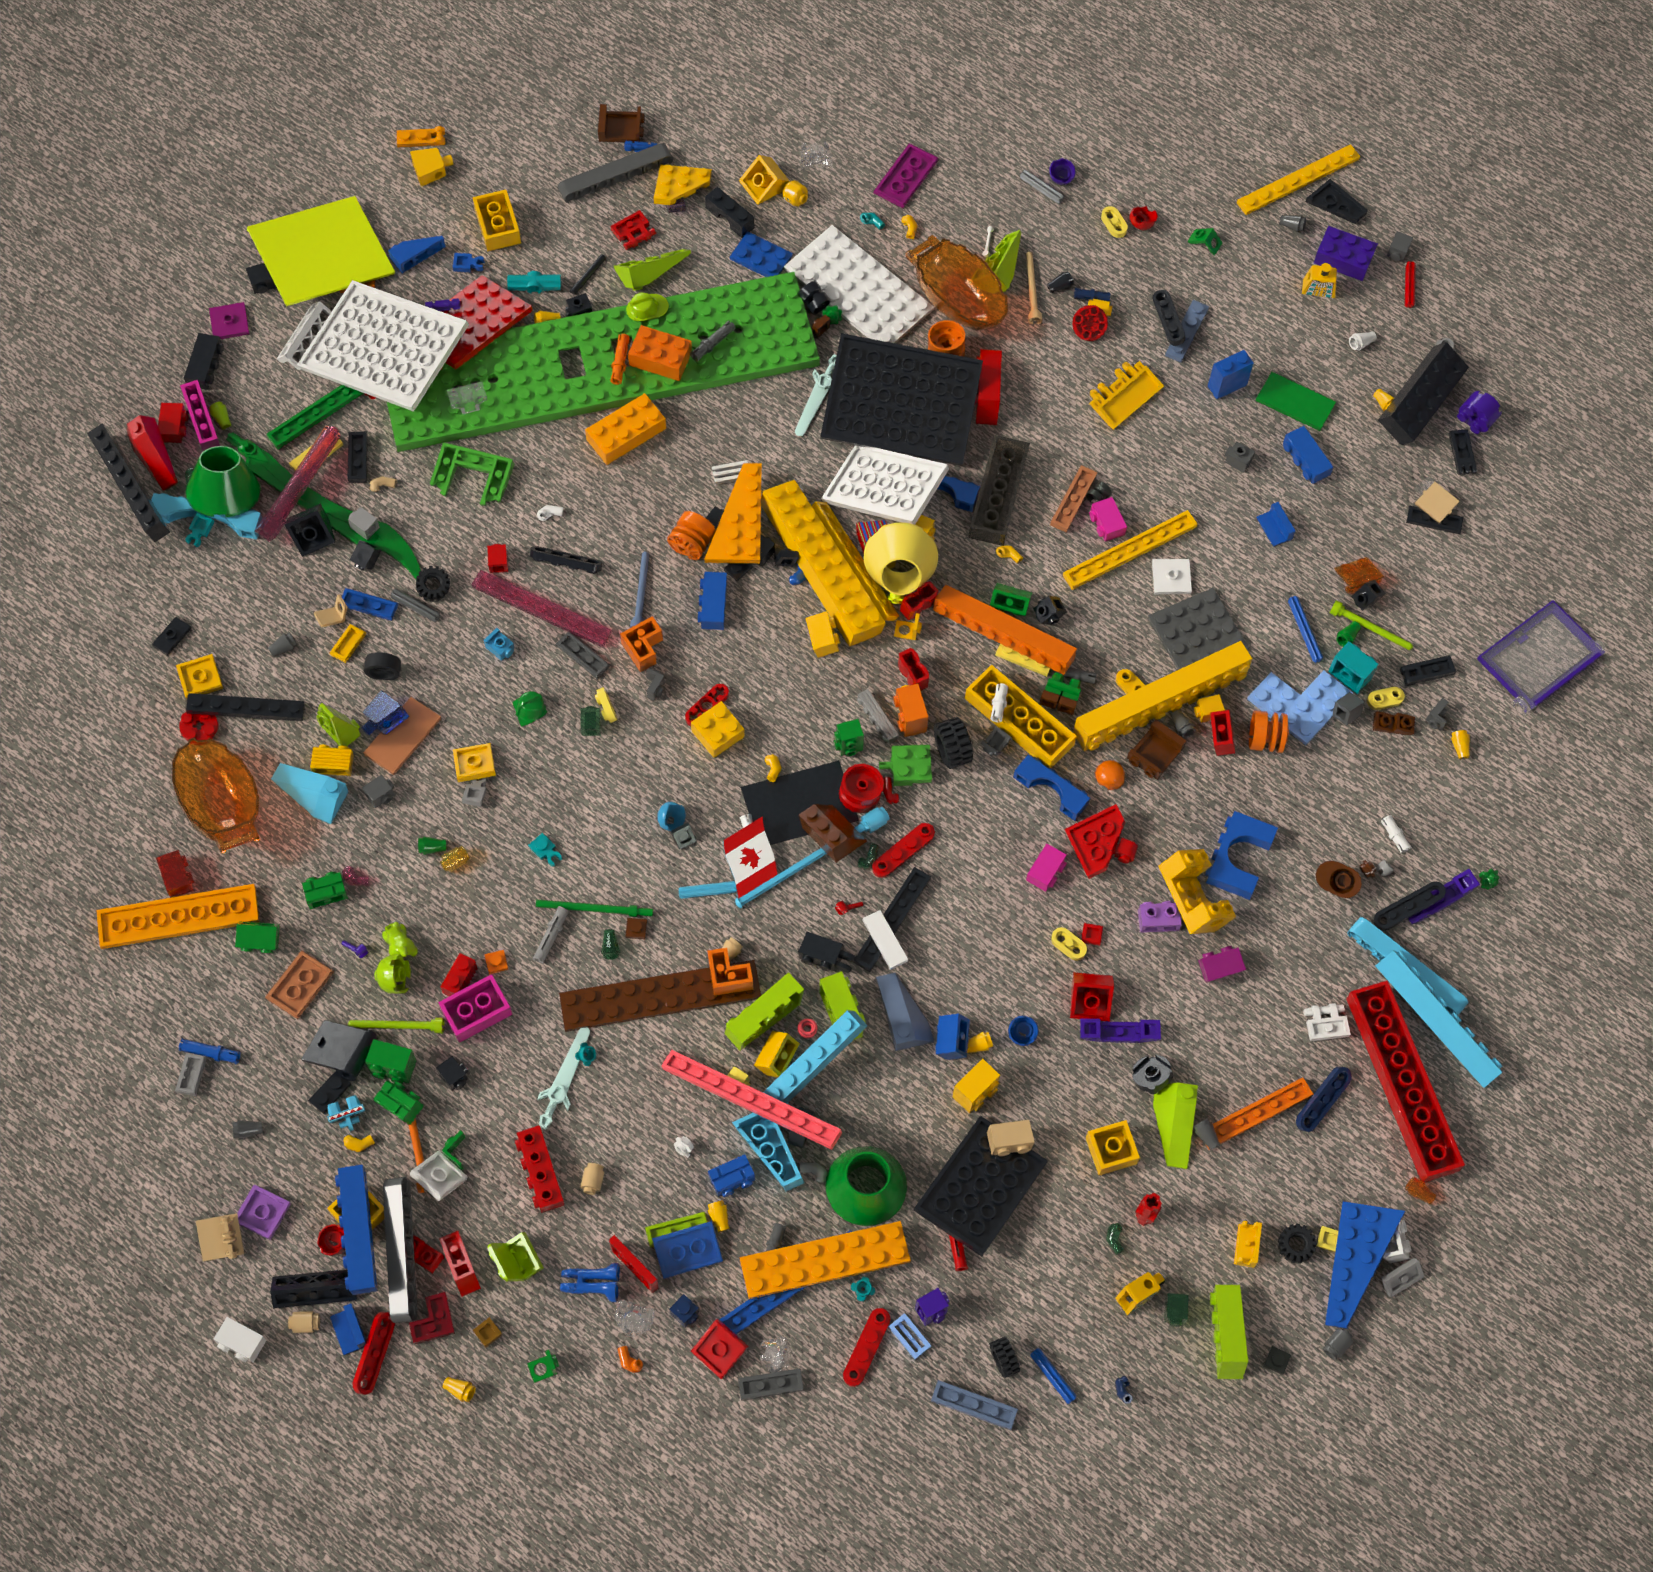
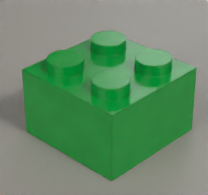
M373 1039L365 1062L373 1077L378 1079L387 1077L391 1078V1081L394 1083L397 1081L403 1084V1082H410L417 1061L412 1049Z

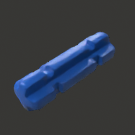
M626 140L624 149L625 151L634 150V152H639L655 146L657 143L648 144L649 142L639 141L632 143V141Z

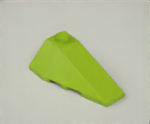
M1020 230L1007 234L995 248L996 252L985 259V262L988 264L983 270L978 268L969 282L971 286L993 294L1000 291L1005 292L1009 289L1015 272L1022 233Z
M680 249L663 253L661 258L659 256L645 257V262L643 260H632L614 265V269L626 288H632L633 291L641 290L644 285L650 284L690 255L691 250Z
M324 703L319 705L318 715L316 716L317 721L339 746H348L361 736L359 732L360 726L354 719L350 720L346 715Z
M1178 1082L1170 1083L1165 1088L1159 1090L1157 1094H1154L1153 1108L1167 1166L1183 1169L1188 1167L1198 1085Z

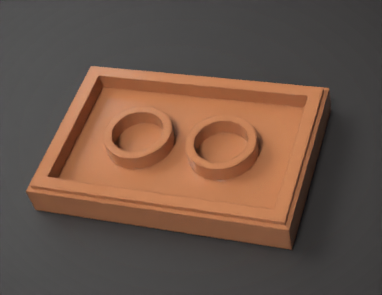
M301 950L265 998L298 1020L334 971Z

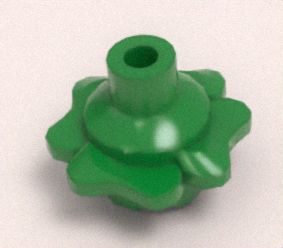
M837 305L827 306L826 310L822 311L823 316L826 315L830 318V324L836 325L842 320V310L838 309Z
M1492 868L1488 872L1482 871L1479 874L1481 888L1489 890L1497 886L1499 883V871Z

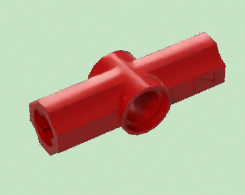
M1152 1193L1150 1195L1146 1194L1135 1211L1139 1224L1144 1226L1154 1222L1162 1208L1159 1195Z

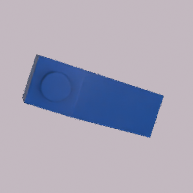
M443 236L403 241L398 245H394L388 252L390 260L401 273H404L446 246Z

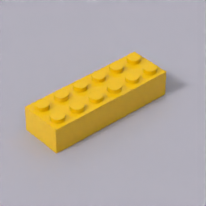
M990 665L966 689L965 700L996 726L1009 734L1031 756L1038 758L1047 768H1052L1075 745L1077 736L993 665ZM1000 683L1006 684L1008 686L1006 695L1007 706L1004 708L1002 722H993L990 717L996 685H1000Z

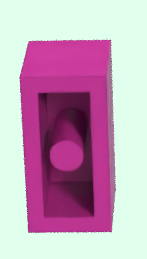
M1113 497L1092 504L1091 511L1089 512L1092 522H1096L1098 526L1097 533L1100 537H1103L1105 542L1126 534V523Z
M1046 843L1028 872L1026 881L1045 892L1049 887L1053 888L1058 879L1056 877L1057 873H1062L1067 865V862H1065L1067 854Z

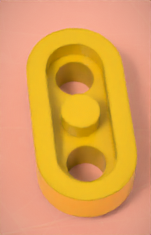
M1122 669L1116 675L1117 685L1126 694L1145 686L1128 669Z

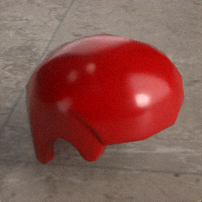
M1137 206L1131 210L1129 215L1132 225L1142 231L1153 227L1158 218L1156 210L1149 211L1148 206Z
M331 1224L321 1230L317 1245L322 1254L336 1256L346 1250L342 1248L341 1244L344 1228H340V1225ZM330 1241L338 1243V1245L334 1246L330 1243Z

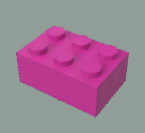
M492 974L438 1002L459 1043L512 1015L511 1008Z

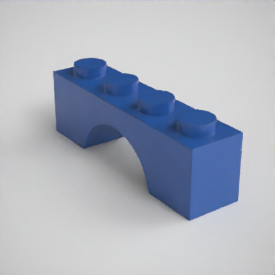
M945 476L937 489L950 494L956 508L973 512L980 486L972 482L961 481L955 477Z
M1028 754L1014 771L1013 778L1027 788L1035 785H1047L1056 790L1061 800L1060 811L1074 821L1089 804L1090 797H1088L1085 791L1078 790L1068 779L1061 778L1054 769L1047 768L1036 757H1031Z

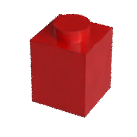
M506 544L487 546L490 573L508 572Z

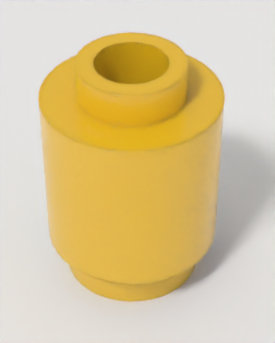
M1098 299L1088 301V305H1096L1105 312L1106 316H1111L1113 306L1109 305L1110 301Z

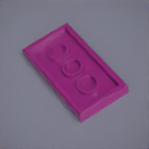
M909 143L875 188L874 194L904 208L936 165L939 158Z

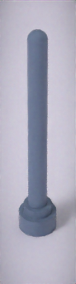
M646 551L642 553L635 617L630 621V628L644 621L642 615L649 553Z

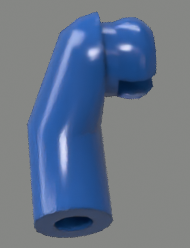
M799 566L798 571L789 577L791 585H799L807 579Z

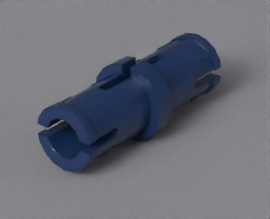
M1075 288L1074 299L1110 301V292L1095 291L1092 288L1091 290Z

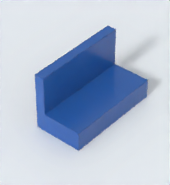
M1279 502L1272 504L1269 512L1256 517L1273 547L1293 539L1295 529Z
M351 1303L343 1306L345 1311L330 1316L343 1355L361 1349L366 1344L358 1317Z

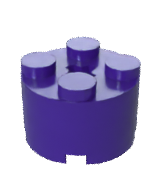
M1480 391L1473 392L1459 408V413L1457 414V418L1469 425L1470 430L1475 434L1488 431L1502 414V411L1499 412L1498 409L1500 407L1498 401L1486 392L1484 395L1480 394Z

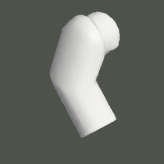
M546 505L538 511L537 517L539 520L545 521L553 515L562 516L564 508Z

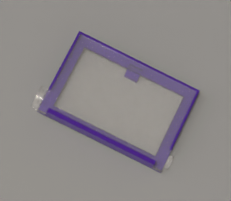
M1552 600L1479 655L1477 660L1515 697L1513 706L1522 715H1525L1605 654V644L1601 640L1595 642Z

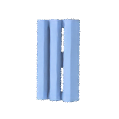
M905 1313L888 1327L915 1360L931 1347L930 1343ZM903 1320L925 1345L921 1348L901 1322ZM896 1326H898L902 1330V1332L911 1341V1343L915 1346L918 1352H915L911 1348V1346L895 1328Z

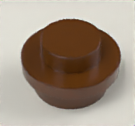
M1362 861L1359 867L1367 879L1375 877L1374 872H1376V868L1372 862Z

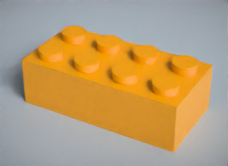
M644 393L586 428V440L604 463L608 465L666 429V418Z

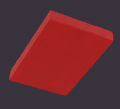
M613 1235L609 1239L611 1251L651 1293H654L659 1288L657 1278Z

